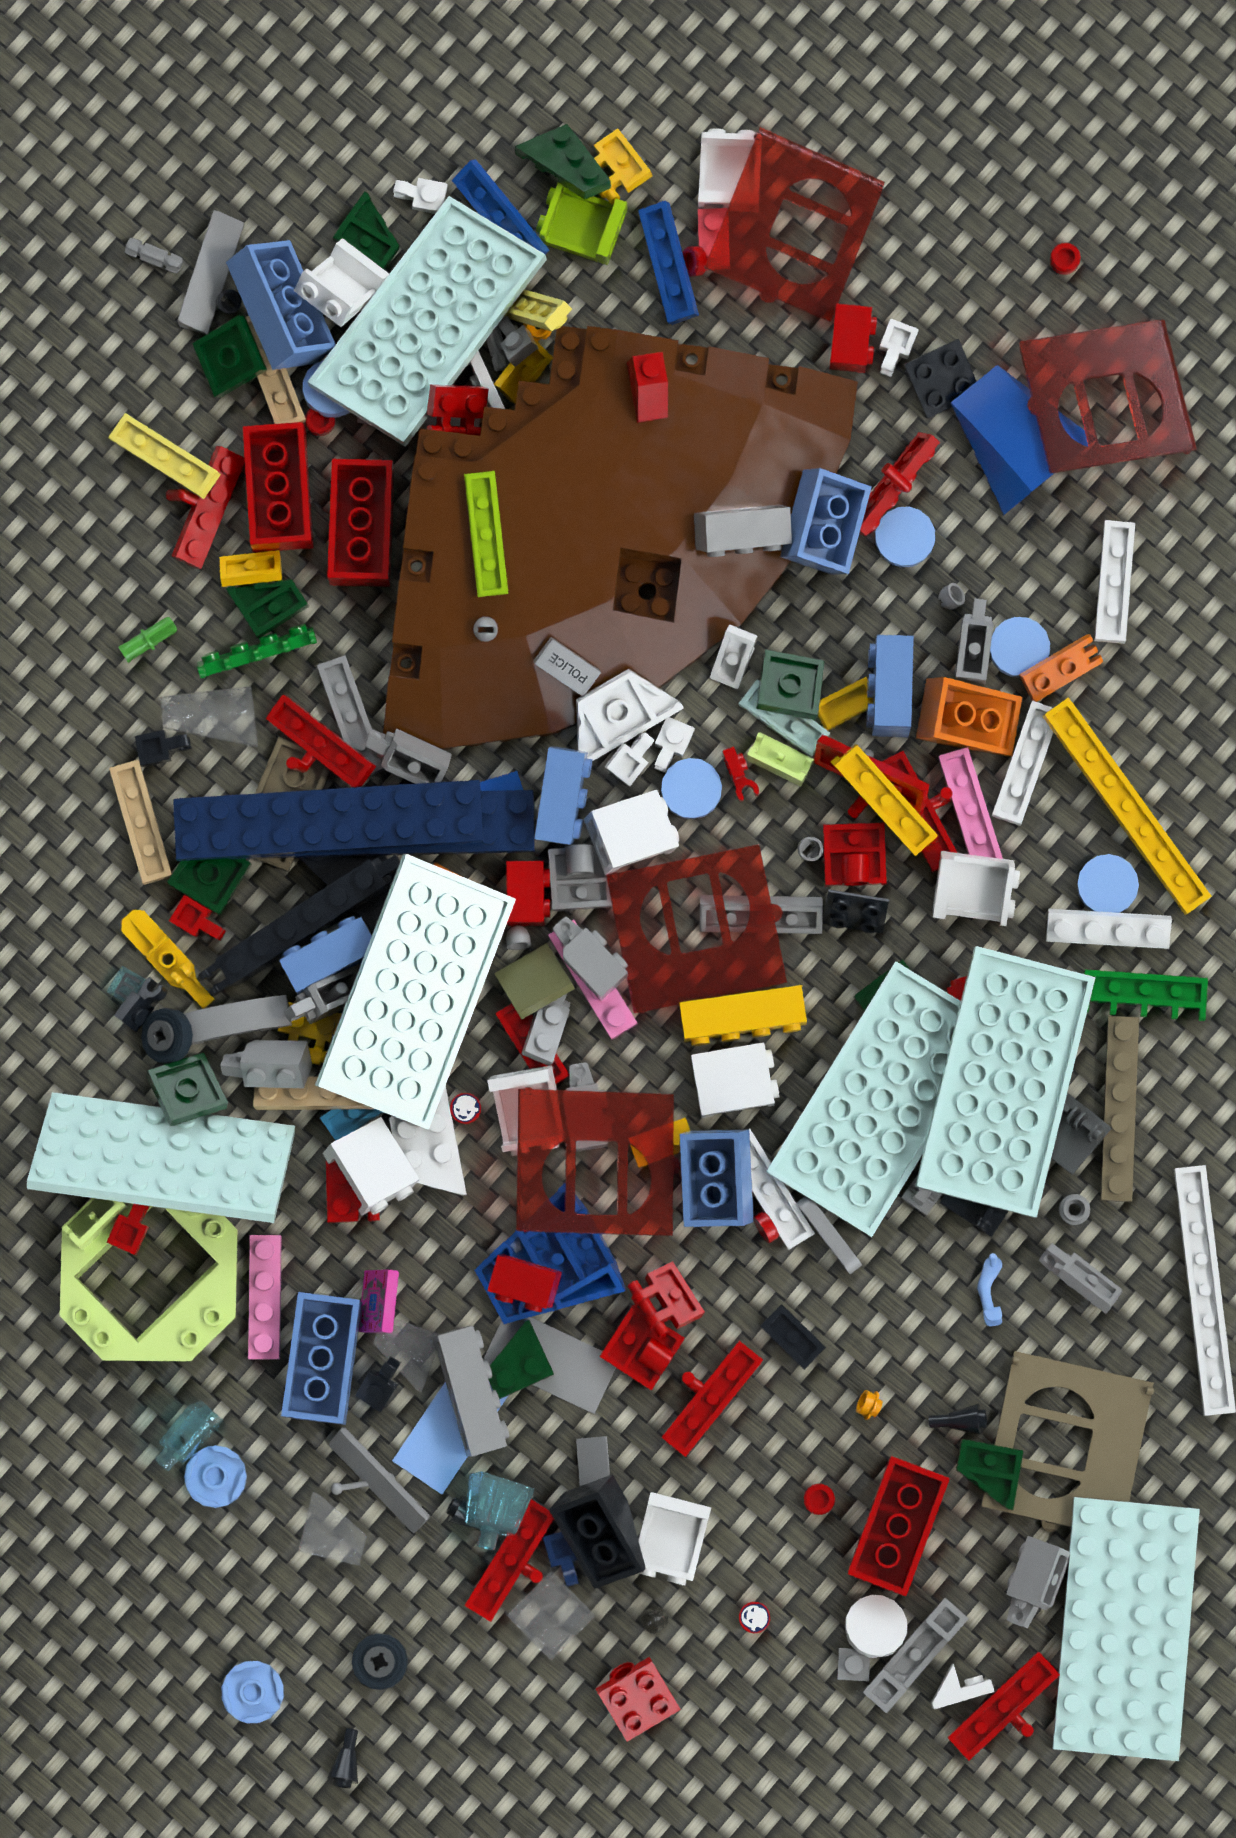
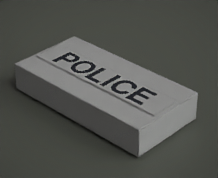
M552 637L549 638L533 661L534 664L583 697L601 674L598 668Z

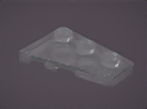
M251 686L160 697L164 729L258 748Z

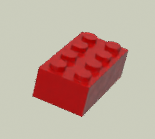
M304 423L243 426L249 534L253 553L314 548L307 440Z
M332 459L327 572L330 585L390 587L395 474L393 460Z
M890 1456L846 1574L906 1597L950 1478Z

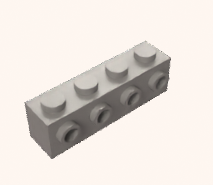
M466 1326L433 1336L466 1456L472 1457L506 1447L505 1439L509 1438V1432L505 1421H500L497 1409L501 1408L500 1400L496 1390L492 1391L488 1379L492 1378V1372L488 1361H483L480 1349L484 1348L480 1331H475L473 1326Z

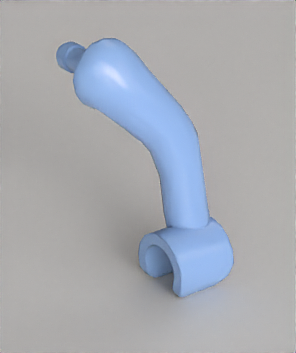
M994 1253L990 1254L989 1258L985 1260L977 1284L984 1321L990 1327L1002 1324L1000 1306L994 1307L991 1298L992 1283L1002 1268V1261Z

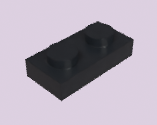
M782 1304L760 1326L803 1370L826 1348Z

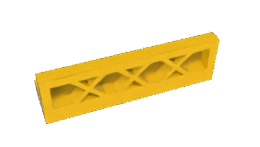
M857 744L841 758L836 756L831 761L836 769L915 856L938 836Z

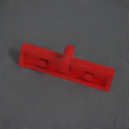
M918 432L893 465L887 463L883 466L881 472L885 476L869 495L860 535L867 536L876 530L880 524V518L897 503L898 495L901 492L908 493L912 490L911 483L915 480L917 471L934 456L935 448L940 443L932 434Z
M222 446L215 447L208 465L217 470L221 475L204 499L186 489H169L166 492L167 500L183 501L191 505L171 557L196 569H202L245 463L244 457Z
M283 694L265 718L307 751L301 759L295 757L287 759L286 765L290 769L305 773L317 759L352 788L362 787L376 768L375 764L287 695Z
M823 734L817 740L814 763L844 777L831 761L836 756L841 758L851 747ZM868 756L911 806L920 813L926 806L930 784ZM861 795L848 809V814L853 818H857L868 805Z
M904 751L881 761L918 779ZM949 787L942 788L940 794L931 799L927 796L926 806L919 813L938 835L921 851L932 873L938 871L941 851L957 853L935 811L950 802L953 791Z
M739 1340L705 1384L698 1380L693 1373L685 1372L682 1376V1382L695 1392L696 1395L661 1438L686 1457L763 1362V1359Z
M529 1499L464 1606L492 1622L520 1574L534 1583H539L543 1580V1573L528 1564V1561L554 1520L547 1508Z
M1038 1651L947 1738L970 1761L1009 1723L1021 1735L1030 1737L1034 1729L1019 1713L1057 1679L1060 1674Z

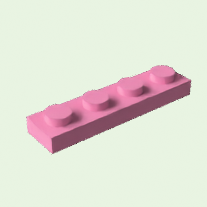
M968 747L938 756L946 785L953 791L951 801L968 854L1003 859Z
M553 931L548 937L563 960L564 946ZM565 963L611 1040L638 1025L616 988L601 1001Z
M250 1235L249 1360H280L281 1235Z

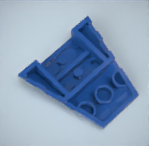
M998 365L950 403L967 440L969 439L975 452L974 455L987 477L991 491L996 496L1003 516L1097 440Z
M566 1182L474 1270L503 1324L626 1291L617 1262L588 1209ZM505 1254L561 1271L562 1275L552 1308H543L542 1312H536L524 1308L525 1302L514 1299L511 1304L495 1299L496 1293L487 1290L497 1255Z

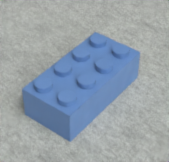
M290 240L246 245L226 262L272 370L315 364L330 353L336 344L322 312L294 292L303 269Z
M298 1292L282 1417L346 1425L362 1308L361 1300Z

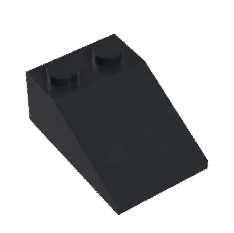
M613 1474L564 1492L549 1509L594 1589L644 1572L646 1569L628 1500Z

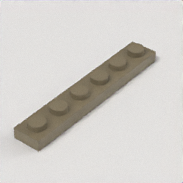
M1107 1017L1103 1121L1112 1129L1102 1141L1100 1201L1132 1202L1139 1017Z

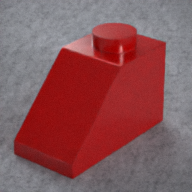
M663 352L632 356L626 364L637 423L668 418V379Z

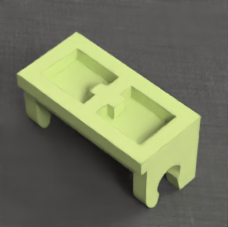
M761 732L757 734L756 740L747 754V761L800 787L814 762V758Z

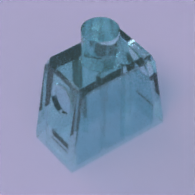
M201 1400L189 1405L159 1441L164 1449L155 1460L161 1467L170 1471L177 1461L183 1463L191 1459L193 1454L201 1448L224 1420ZM181 1436L185 1439V1445L181 1441Z
M482 1471L469 1475L465 1523L480 1529L477 1541L478 1547L495 1550L498 1535H515L533 1496L534 1488Z

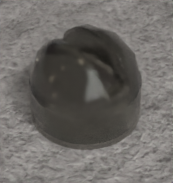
M652 1607L642 1612V1623L650 1634H656L666 1628L669 1617L663 1615L665 1611L663 1608Z

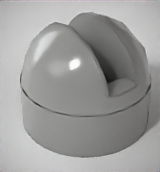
M950 583L939 592L938 599L943 602L941 603L943 608L952 610L964 604L965 595L960 586Z
M481 617L474 624V634L481 641H491L498 633V625L490 617ZM478 627H493V632L478 633Z
M805 837L798 844V854L805 861H816L823 853V845L815 837ZM813 842L815 846L805 856L803 851Z
M518 925L511 927L506 935L507 949L522 950L531 946V939L527 929Z

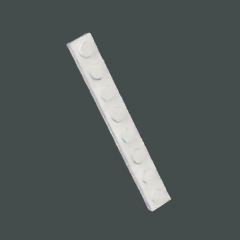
M1206 1165L1175 1168L1174 1177L1203 1416L1235 1413Z

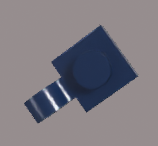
M562 1532L543 1537L551 1567L561 1566L567 1587L579 1584L573 1563L578 1560Z

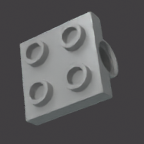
M579 844L559 849H548L552 911L613 907L611 874L605 875L594 846Z

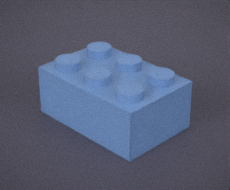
M821 468L803 470L791 513L792 544H783L780 557L831 575L849 574L872 487Z
M877 635L875 644L870 643L868 668H874V672L869 674L867 698H873V704H868L866 728H872V736H909L912 715L914 636Z
M554 746L548 748L534 839L571 845L575 839L581 837L583 820L578 819L579 808L583 809L586 806L588 789L582 788L584 778L590 777L592 759L587 758L588 752Z
M354 916L349 917L338 924L339 929L329 934L327 931L320 932L310 939L312 943L301 948L300 945H296L283 953L284 958L279 961L297 995L320 980L358 964L361 965L372 937L362 917L355 919Z
M749 1129L704 1130L681 1133L680 1153L684 1227L745 1226L752 1223L753 1199Z

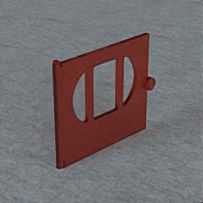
M759 127L758 132L754 134L753 145L704 268L760 292V298L766 303H772L777 299L831 322L835 313L836 303L840 300L885 182ZM807 179L825 181L836 187L843 194L849 205L851 216H847L792 192L789 187ZM783 199L847 227L833 264L770 237L772 226ZM766 247L827 273V277L811 284L791 282L779 275L772 267L767 257Z
M1154 320L1032 339L1018 343L1031 394L1027 407L1031 414L1036 415L1050 474L1181 452L1188 455L1191 451L1197 450L1165 320ZM1132 374H1136L1148 381L1158 393L1162 403V420L1158 430L1152 436L1147 435ZM1121 375L1138 440L1100 446L1083 380ZM1069 384L1074 386L1088 447L1071 438L1063 428L1059 418V399L1063 390Z
M759 844L606 875L622 958L628 964L625 970L628 972L627 983L634 1014H643L646 1011L679 1005V1002L714 998L787 983L775 922L781 919L783 912L780 906L771 904ZM719 873H724L735 879L742 886L748 897L750 906L749 921L743 934L736 941L731 939ZM708 874L723 944L718 947L681 953L667 883L669 881ZM654 886L659 888L671 948L670 955L653 947L645 937L641 927L640 912L642 903Z
M531 1087L518 1089L516 1231L673 1236V1175L677 1174L681 1168L679 1159L673 1156L674 1094L538 1090ZM576 1141L617 1143L616 1215L576 1214ZM561 1142L566 1144L564 1212L557 1209L550 1202L542 1184L544 1162L550 1151ZM628 1144L635 1147L643 1155L651 1176L648 1196L644 1203L632 1214L627 1212Z

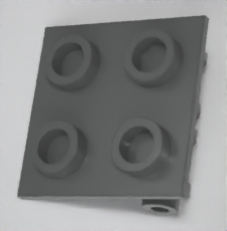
M1067 1093L1051 1159L1073 1175L1112 1128Z

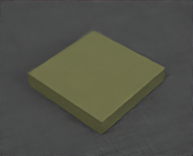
M547 943L494 973L521 1019L575 989Z

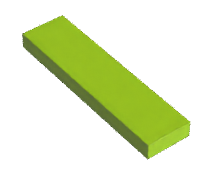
M495 471L464 474L478 597L508 594Z

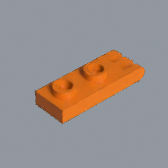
M1090 634L1079 638L1019 674L1032 701L1037 702L1103 662L1101 655L1089 659V657L1098 652L1096 645L1083 648L1093 641Z

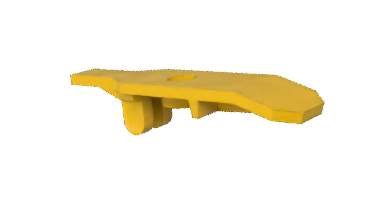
M132 910L121 920V931L171 986L186 990L203 1009L215 1000L197 980L193 963L144 910ZM167 954H171L174 957L170 965L163 963V957Z

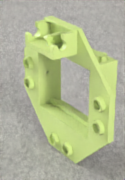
M91 1198L61 1227L60 1317L103 1361H192L236 1318L238 1230L225 1216L165 1208L216 1262L136 1339L79 1280L113 1246L107 1243V1239L119 1214L128 1217L133 1204Z

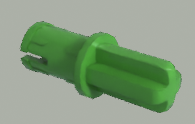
M166 617L145 631L141 629L140 634L123 645L118 646L127 662L130 663L151 648L155 650L154 646L176 633L177 627L170 617Z

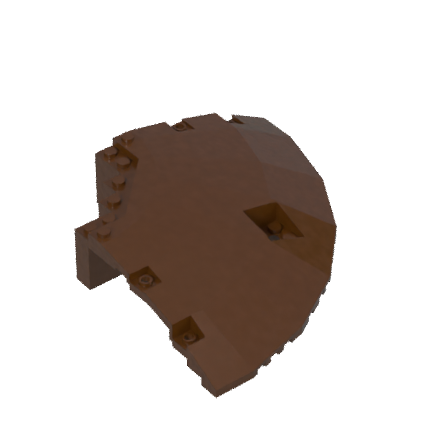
M561 326L556 331L549 384L519 381L515 410L484 406L480 436L420 429L417 451L414 458L404 535V552L392 637L393 653L390 675L388 677L383 734H387V732L395 733L396 729H399L442 750H450L454 747L469 745L472 747L490 742H507L512 739L550 736L577 724L576 699L581 697V695L533 662L550 637L601 671V674L587 693L627 669L632 670L660 689L672 680L676 674L705 655L718 642L723 641L729 624L739 628L791 562L780 557L783 545H781V550L764 551L763 547H754L753 553L736 554L735 550H725V556L708 557L707 552L696 550L694 513L769 505L790 507V513H792L803 470L821 468L837 474L851 440L858 381L801 366L795 368L771 365L767 357L710 346L702 347L679 344L678 340L593 326H587V329ZM663 352L668 379V418L637 423L626 363L632 356ZM691 355L697 358V362L692 365L686 362V358ZM779 376H784L788 381L784 385H779L776 379ZM495 471L508 594L478 597L464 474ZM415 562H420L423 565L422 569L418 572L411 569L412 564ZM645 584L652 585L656 589V595L650 600L642 599L638 593L640 587ZM481 617H490L498 625V633L491 641H481L474 634V624ZM478 627V633L493 632V627ZM410 659L412 661L411 667L407 669L401 667L402 660Z

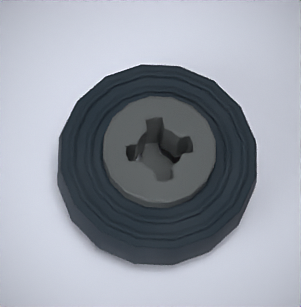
M171 1008L153 1011L146 1018L142 1026L141 1039L147 1055L154 1061L161 1063L179 1061L187 1055L192 1045L193 1033L186 1015L179 1010Z
M377 1633L367 1636L358 1643L353 1652L352 1668L354 1675L361 1684L370 1689L384 1690L391 1688L402 1680L407 1671L408 1657L406 1650L400 1641L391 1635Z

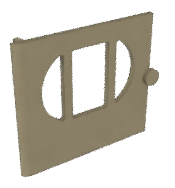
M1014 1351L994 1445L1013 1448L1021 1414L1092 1430L1085 1469L1081 1472L1022 1458L1021 1468L1077 1480L1080 1485L1065 1496L1050 1499L1032 1495L1018 1484L1014 1510H1007L985 1492L981 1507L1041 1520V1526L1045 1531L1054 1532L1060 1525L1071 1527L1074 1497L1129 1502L1150 1399L1154 1394V1383ZM1044 1388H1065L1078 1394L1088 1404L1094 1418L1087 1419L1026 1405L1025 1400L1034 1392Z

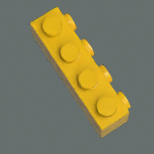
M802 985L679 1002L684 1042H691L692 1046L710 1044L709 1039L722 1037V1042L735 1041L740 1039V1034L752 1033V1037L771 1035L770 1030L783 1029V1033L801 1031V1026L807 1023Z

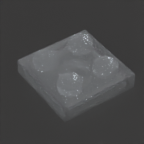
M551 1571L507 1616L552 1660L596 1615Z

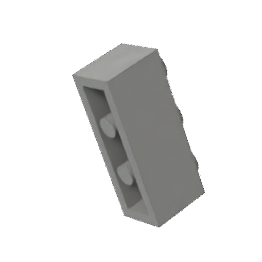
M769 505L694 513L696 550L707 552L708 557L725 556V550H735L736 554L753 553L754 547H763L764 551L781 550V545L792 544L790 507Z

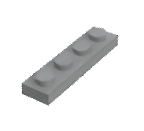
M344 655L317 665L343 740L376 765L371 775L385 771L381 766L382 760L376 757L377 752L364 746L365 740L372 728L346 656Z

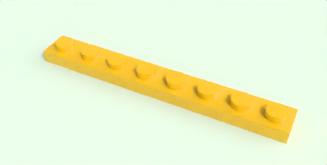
M1068 697L1042 716L1184 915L1212 897Z

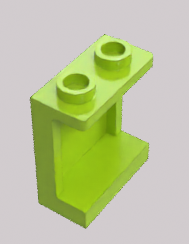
M557 183L556 188L551 187L546 199V205H549L546 216H540L536 227V232L540 233L539 238L547 246L608 265L627 213V202L616 198L614 204L611 205L609 201L595 196L584 200L560 183Z

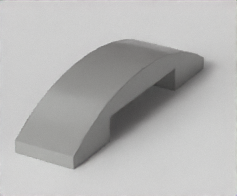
M287 995L229 1003L184 1014L191 1024L193 1033L192 1045L258 1030L267 1031L292 1026V1022L288 1021L284 1013L289 1007Z
M944 1598L882 1668L863 1693L887 1713L969 1618L947 1598Z

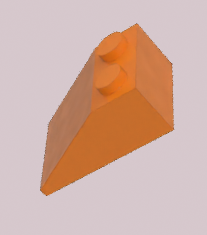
M946 677L926 679L916 738L958 748L968 747L969 750L1010 757L1013 754L1022 697Z

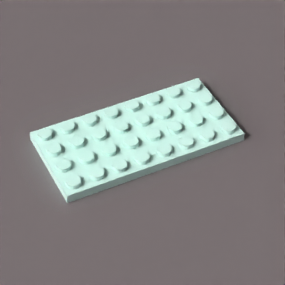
M449 196L308 380L309 386L406 447L429 416L427 415L430 384L452 385L545 263L547 260L545 254Z
M403 854L315 1086L422 1128L429 1129L516 899L408 854Z
M978 946L974 947L915 1187L1033 1218L1037 1217L1095 977Z
M895 961L766 1172L872 1237L923 1155L961 1001Z
M52 1092L27 1178V1189L274 1223L295 1135V1126L208 1114L170 1127L161 1107Z
M1074 1497L1053 1749L1179 1761L1200 1509Z

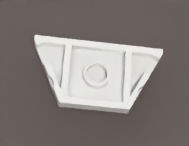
M627 669L589 691L584 697L581 696L576 699L578 750L588 752L587 758L594 761L684 708L680 701L632 670Z
M445 1085L429 1129L394 1116L389 1117L394 1139L420 1179L417 1183L465 1196L467 1193Z

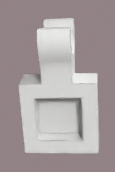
M418 178L417 186H414L408 182L396 180L393 192L396 198L412 200L413 210L436 214L445 202L448 184Z
M890 319L879 348L887 352L881 366V374L891 377L898 358L908 359L919 329Z
M671 717L665 719L655 742V746L662 750L655 762L654 769L666 773L674 754L683 758L695 731L694 727Z
M642 732L635 738L631 748L622 743L605 765V768L627 786H631L649 763L642 756L652 745L654 739L647 733Z

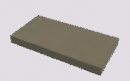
M278 737L255 794L323 790L331 770L317 759L305 773L288 768L286 761L289 757L301 759L307 751L298 744ZM256 858V860L286 872L290 871L295 859Z

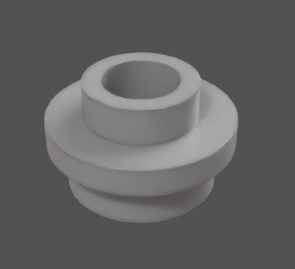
M1068 1195L1060 1203L1059 1214L1063 1221L1070 1225L1082 1224L1090 1214L1089 1202L1081 1195ZM1072 1204H1076L1080 1208V1213L1076 1216L1069 1213V1206Z

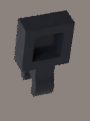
M160 730L135 736L141 767L172 761L170 752L192 749L190 737H187V734L167 738L166 731Z
M149 977L144 981L142 988L137 994L134 991L130 993L114 1016L137 1032L144 1024L146 1018L155 1009L151 1004L163 1000L168 990L159 985L153 991L158 983Z
M390 1356L380 1371L372 1368L355 1396L377 1411L382 1412L399 1385L391 1379L401 1362Z

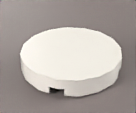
M869 1595L859 1599L849 1609L845 1619L846 1637L849 1644L858 1653L868 1658L886 1657L892 1655L903 1644L907 1634V1619L903 1609L894 1600L883 1595Z

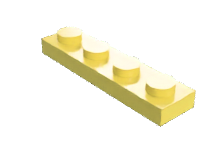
M523 290L505 316L507 315L509 319L553 331L559 329L567 321V315L572 308L564 300Z
M126 413L108 437L112 442L202 499L207 496L221 475L217 470Z

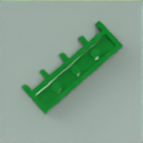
M303 624L288 629L289 634L277 637L276 633L259 638L260 643L248 646L247 642L230 647L231 652L219 655V652L215 651L201 656L202 661L197 662L200 679L225 670H232L235 667L254 661H261L264 658L280 653H287L309 644H316L317 639L313 627L306 628V625Z
M1084 970L1085 975L1095 977L1090 1002L1110 1003L1109 1015H1116L1117 1004L1140 1005V1017H1147L1148 1006L1170 1007L1171 1019H1178V1008L1198 1009V1020L1205 1021L1208 978Z

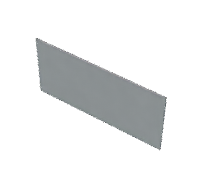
M531 1317L503 1324L501 1321L483 1361L487 1360L489 1365H491L524 1322L530 1320L554 1372V1375L533 1385L595 1414L616 1367L599 1357L603 1351Z

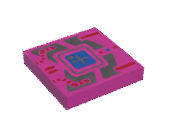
M364 1271L362 1308L358 1332H393L398 1271Z

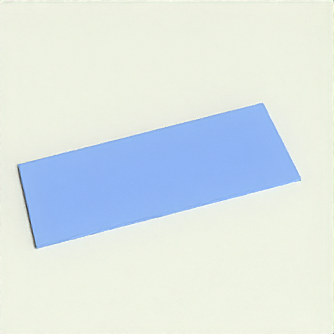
M446 1382L392 1460L440 1494L444 1493L468 1457L465 1453ZM507 1397L500 1399L501 1406L503 1405Z

